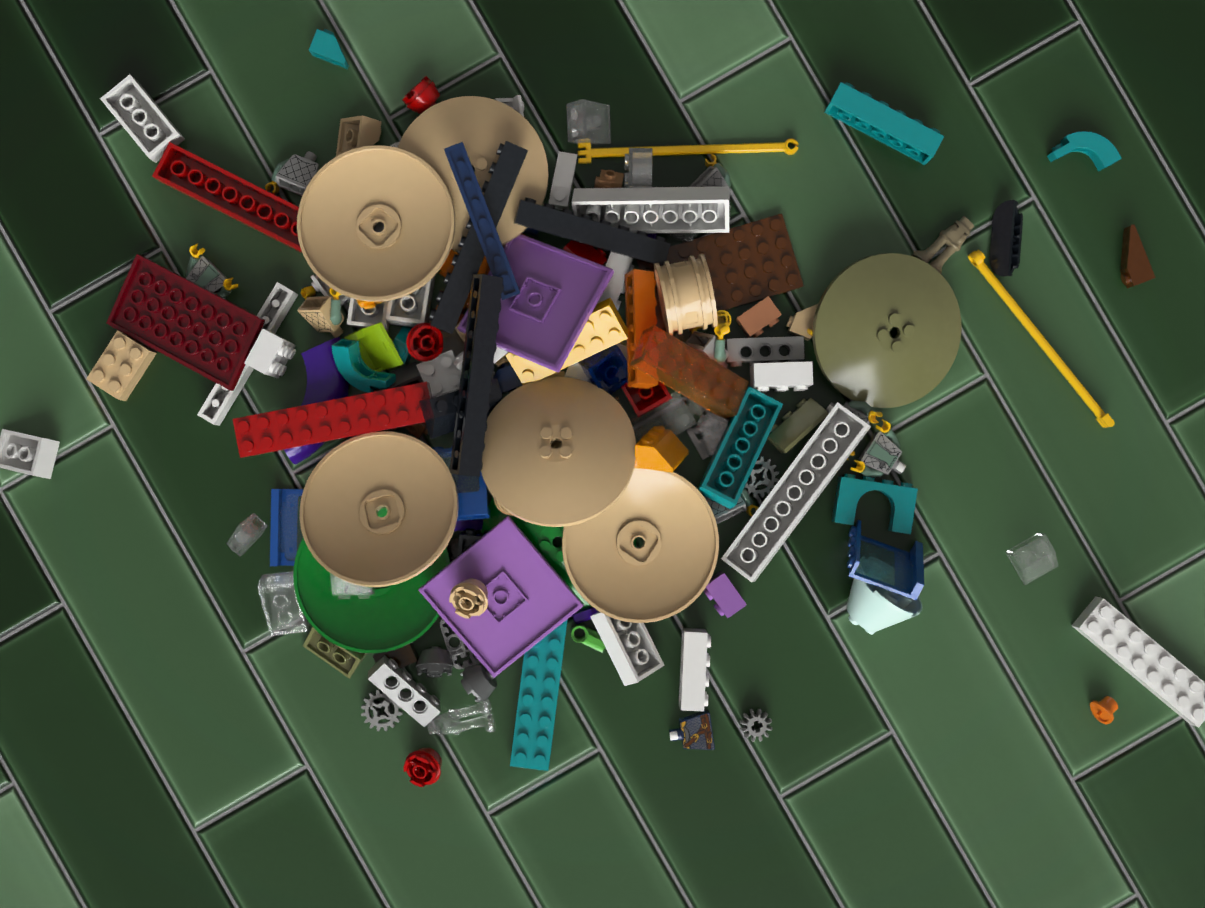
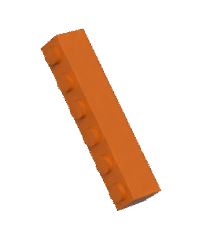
M633 269L625 274L626 327L628 329V387L650 389L658 385L659 381L657 370L659 359L657 354L658 336L656 334L657 316L655 311L657 303L655 297L656 280L654 279L653 271Z

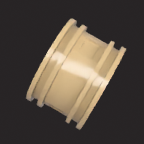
M699 254L698 259H695L694 256H689L688 261L669 264V261H664L663 266H660L659 263H654L657 292L668 337L673 336L675 331L680 335L685 329L701 326L705 330L710 324L712 328L717 327L718 319L715 296L704 254Z

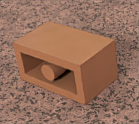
M767 296L737 317L736 322L748 338L751 336L756 338L764 332L762 330L764 327L769 325L771 328L778 323V317L782 314L771 298Z

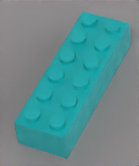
M841 82L824 112L923 165H926L934 157L944 138L939 130L924 126L922 121L907 117L906 113L901 110L895 111L886 102L874 100L869 93L859 92L849 83Z
M750 386L743 392L697 488L703 496L729 509H732L737 504L782 408V403Z

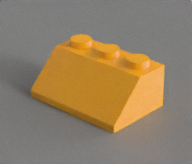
M654 426L635 445V468L673 472L689 454V450L671 430L665 429L663 426Z

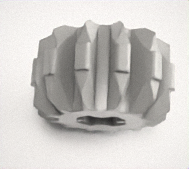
M758 708L756 714H754L753 709L749 710L750 716L747 713L743 714L746 720H740V724L745 726H742L740 730L745 732V738L751 736V741L754 742L756 736L759 741L763 740L761 736L763 734L765 737H769L766 730H772V727L768 725L772 720L767 718V712L761 715V709ZM755 721H757L759 724L757 729H755L754 727L751 728V726L754 725Z

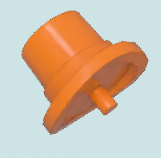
M1106 696L1101 701L1093 700L1090 703V709L1099 722L1110 724L1114 720L1113 713L1118 709V704L1113 698Z

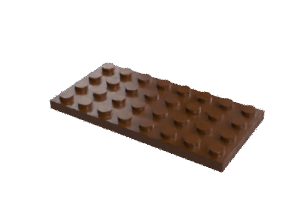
M782 213L731 228L729 233H714L670 246L666 260L669 261V264L688 261L689 256H694L695 259H698V255L703 253L710 272L717 311L732 309L765 299L767 296L772 297L804 287ZM636 259L639 270L654 272V264ZM655 286V297L657 300L655 306L657 316L656 328L658 331L665 329L657 286Z

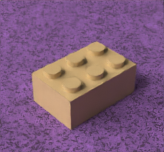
M117 330L86 380L116 399L127 401L157 353L136 339Z

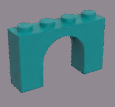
M845 473L844 477H838L832 522L854 525L858 500L866 492L876 490L883 493L891 505L888 531L911 534L918 491L917 488H912L913 484L901 482V486L893 485L894 481L883 479L882 483L874 482L875 478L864 476L863 480L855 479L856 475Z

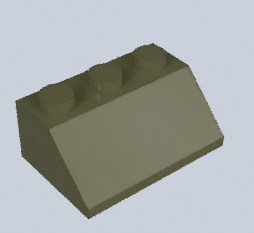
M803 398L796 404L797 409L793 413L789 411L782 417L783 422L780 425H773L767 439L781 454L787 453L829 414L812 398L807 400Z
M313 627L303 644V647L349 679L367 655V653L347 650L333 644Z

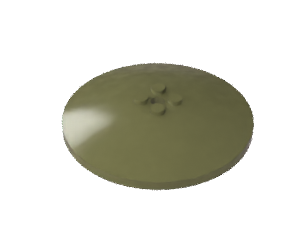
M881 253L867 256L843 269L830 282L822 294L813 321L812 335L815 356L826 379L837 391L853 401H865L871 407L893 408L907 405L931 392L950 370L956 358L961 340V314L958 301L951 286L928 263L916 257L898 253ZM896 327L897 335L892 338L889 334L890 329Z

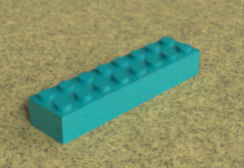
M568 619L524 654L510 766L544 771L549 770Z

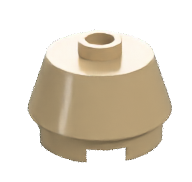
M473 578L466 579L455 585L451 590L449 602H452L456 609L455 613L467 619L484 613L488 606L487 587L481 581Z

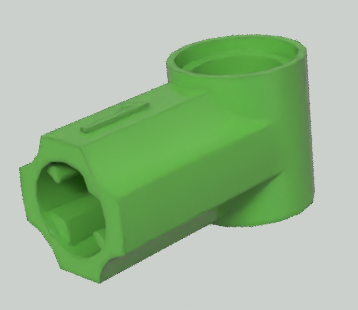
M583 623L572 626L571 637L575 642L603 652L605 645L597 631L586 627ZM581 628L585 631V634L582 637H577L574 631Z

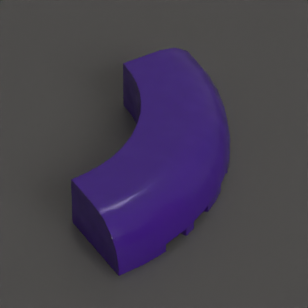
M340 337L326 341L301 353L307 372V387L301 406L348 397L349 383L339 372L332 353V345L341 340ZM326 442L286 449L284 451L290 461L296 465L314 454Z

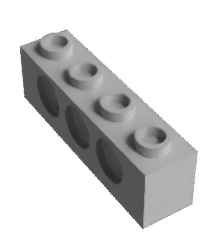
M804 336L726 339L725 349L729 353L726 363H730L731 367L742 366V363H750L751 366L754 363L803 361ZM781 346L788 349L787 356L780 355L779 348ZM761 347L768 348L769 355L767 357H763L760 354ZM741 348H748L750 356L743 357L740 353Z
M384 655L368 671V680L423 727L429 724L441 712L440 700L435 695L431 696L426 692V688L421 683L417 684L407 671L403 672L392 658L388 659ZM394 676L396 679L389 680L388 677ZM404 688L410 689V691L403 692L401 690ZM418 700L424 701V703L417 704L415 702Z

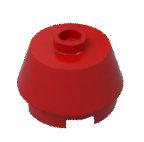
M425 76L421 82L405 95L402 101L407 105V108L422 114L425 110L437 104L435 101L439 98L440 94L434 81Z
M431 323L417 324L407 335L406 345L408 352L418 361L426 362L433 360L443 350V335L438 328L430 325Z
M421 748L407 756L404 763V772H407L411 778L410 782L416 786L424 787L425 785L433 784L440 777L442 759L434 749Z

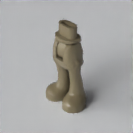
M963 216L946 230H942L939 233V237L926 250H917L911 256L928 263L940 248L945 245L946 249L929 264L942 274L944 263L952 254L961 249V245L971 234L970 231L974 228V225Z

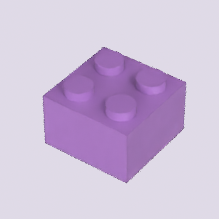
M722 571L711 577L703 591L710 601L714 599L716 604L713 606L721 617L725 615L729 618L747 605Z

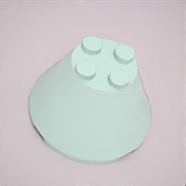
M862 558L855 571L856 573L894 586V570L875 559L869 558L865 561ZM855 578L853 579L847 603V611L850 615L848 617L849 621L854 625L859 624L871 635L879 630L919 615L923 608L919 596L917 600H913Z

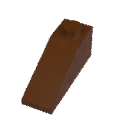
M1135 224L1124 228L1120 272L1121 281L1127 288L1156 278Z

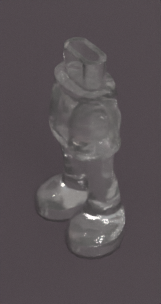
M489 698L466 708L450 709L448 712L437 715L427 724L429 735H458L462 731L477 727H484L489 733L495 732V720L493 713H491L492 707ZM475 714H486L470 720H460V718Z

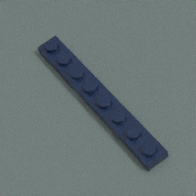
M463 142L444 148L493 276L503 278L502 300L520 294Z

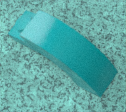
M1086 131L1075 132L1065 136L1060 140L1061 144L1053 147V152L1047 156L1049 161L1053 162L1070 152H1082L1092 159L1098 172L1122 159L1115 146L1108 139L1099 134Z
M341 339L332 345L335 364L344 379L353 387L370 393L377 388L381 390L387 389L396 382V374L374 371L364 363L360 355L359 341Z

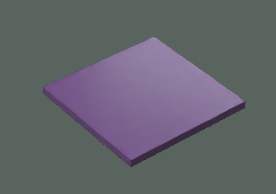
M520 234L504 246V251L520 294L505 300L501 298L496 345L498 348L559 373L612 278L614 271L606 266ZM468 310L457 327L460 332L465 334Z
M509 515L418 589L494 678L584 606V603ZM473 578L481 581L487 587L488 606L480 616H471L470 619H467L455 613L456 609L452 602H449L451 590L455 585L466 579Z

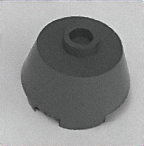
M429 647V649L420 652L415 667L417 668L418 676L426 673V677L435 678L442 677V673H447L448 676H451L454 665L448 650L441 649V647Z
M482 663L465 667V670L460 673L464 678L461 680L465 691L468 695L472 693L476 697L475 702L479 703L482 700H487L497 687L496 679Z

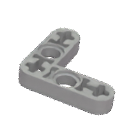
M442 618L440 620V628L454 667L460 670L468 666L480 664L481 662L474 658L469 648L466 649L465 644L456 633H452L449 636L446 635L450 630L448 626H444L445 621ZM451 637L459 638L460 645L458 647H452L449 644ZM466 652H470L472 663H469V659L465 660L463 665L455 662L458 659V655L464 658L468 656Z

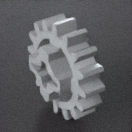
M762 456L755 463L761 464L760 468L752 470L749 476L750 483L749 485L746 483L744 489H747L748 494L753 492V497L755 498L758 493L761 498L764 497V492L769 494L771 492L770 489L775 487L774 482L779 481V479L775 478V475H778L779 472H774L773 470L776 465L770 466L771 460L768 459L764 462V457ZM768 470L770 471V474H771V480H769V479L767 478V473H766V472H767ZM761 472V478H763L762 481L758 480L757 482H755L756 477L754 476V474H759ZM763 484L766 486L762 490H755L758 485Z
M380 689L376 690V695L373 692L369 693L370 698L366 697L364 699L367 704L361 706L365 710L361 716L367 717L364 723L370 722L369 728L377 726V731H380L381 727L387 731L389 725L391 728H394V721L399 723L401 719L398 716L403 715V711L399 710L401 707L386 694L381 693ZM380 697L385 698L384 701H378L375 699ZM391 702L394 705L395 711L391 708ZM382 706H384V707H385V709H384L385 712H383V713L381 714V713L379 712V711H380V708H381ZM370 709L373 710L374 717L371 716ZM381 719L389 720L387 722H379Z

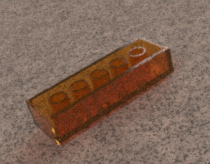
M656 325L642 332L630 363L632 366L724 420L737 415L749 381Z

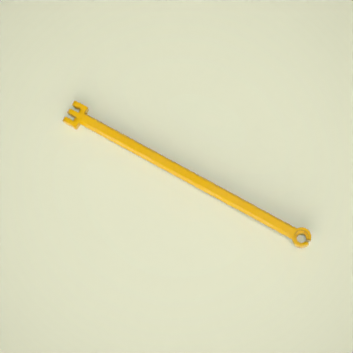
M793 138L787 139L785 142L613 148H591V143L577 144L578 148H585V150L578 151V156L586 157L578 159L580 164L591 163V158L761 152H784L787 155H793L798 150V142ZM788 143H793L795 147L790 149Z
M980 250L970 253L968 255L969 261L981 272L1097 417V422L1103 428L1113 427L1115 422L1108 413L1105 414L984 263L985 255Z

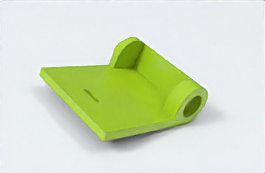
M382 322L361 328L344 337L348 340L359 341L361 358L374 371L381 372L404 364Z

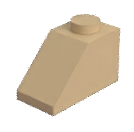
M818 304L799 311L794 316H790L786 327H789L787 333L795 336H804V340L809 341L812 336L807 333V329L813 331V321Z

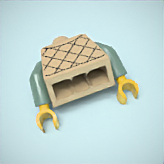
M308 286L303 288L301 295L305 298V301H303V304L297 311L316 331L330 332L333 337H339L343 333L340 325L344 321V316L341 313V300H339V296L342 294L330 288L329 292L333 299L331 296L311 297L316 294L314 287Z

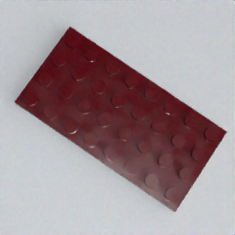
M136 254L106 324L226 389L234 391L246 365L244 362L254 346L265 320L140 254Z

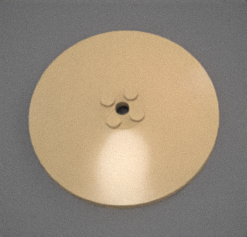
M462 96L435 104L425 110L410 124L398 145V148L413 153L428 163L438 173L447 187L455 211V234L451 247L452 250L461 251V247H458L462 236L466 237L469 229L466 226L470 216L444 148L463 142L471 165L475 168L474 173L481 189L485 180L489 182L492 174L488 172L492 162L497 163L499 155L496 153L500 143L504 144L505 141H508L528 150L496 227L502 245L512 241L528 228L514 224L519 201L525 200V197L536 200V204L542 206L546 196L549 177L548 163L543 144L537 132L519 112L494 99L479 96Z
M384 145L363 146L336 156L314 175L307 185L299 205L297 234L300 248L308 265L330 288L356 300L368 302L390 301L420 289L441 269L449 255L454 240L455 211L451 196L443 180L423 159L396 147ZM377 223L384 224V229L381 232L374 231V226Z
M550 377L539 381H532L518 387L505 396L487 418L481 473L493 498L505 510L519 519L546 527H565L586 522L610 508L620 498L631 480L636 461V438L631 421L614 397L592 383L569 377ZM554 441H560L562 446L558 449H553L551 444Z
M381 431L362 434L333 448L322 458L310 474L300 503V525L303 538L309 551L318 563L329 573L345 582L364 587H385L399 584L426 570L447 547L458 518L457 487L443 459L421 440L397 432ZM386 508L388 510L387 515L379 517L378 511Z
M634 468L627 488L610 508L586 522L563 527V561L575 589L585 601L599 612L625 622L649 623L660 621L686 609L701 595L708 585L718 559L719 534L711 507L692 483L675 472ZM637 537H641L644 541L643 546L640 548H636L633 545V541Z

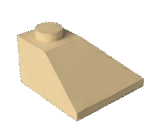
M363 115L340 119L336 156L355 148L372 146L378 142L381 135L382 121Z

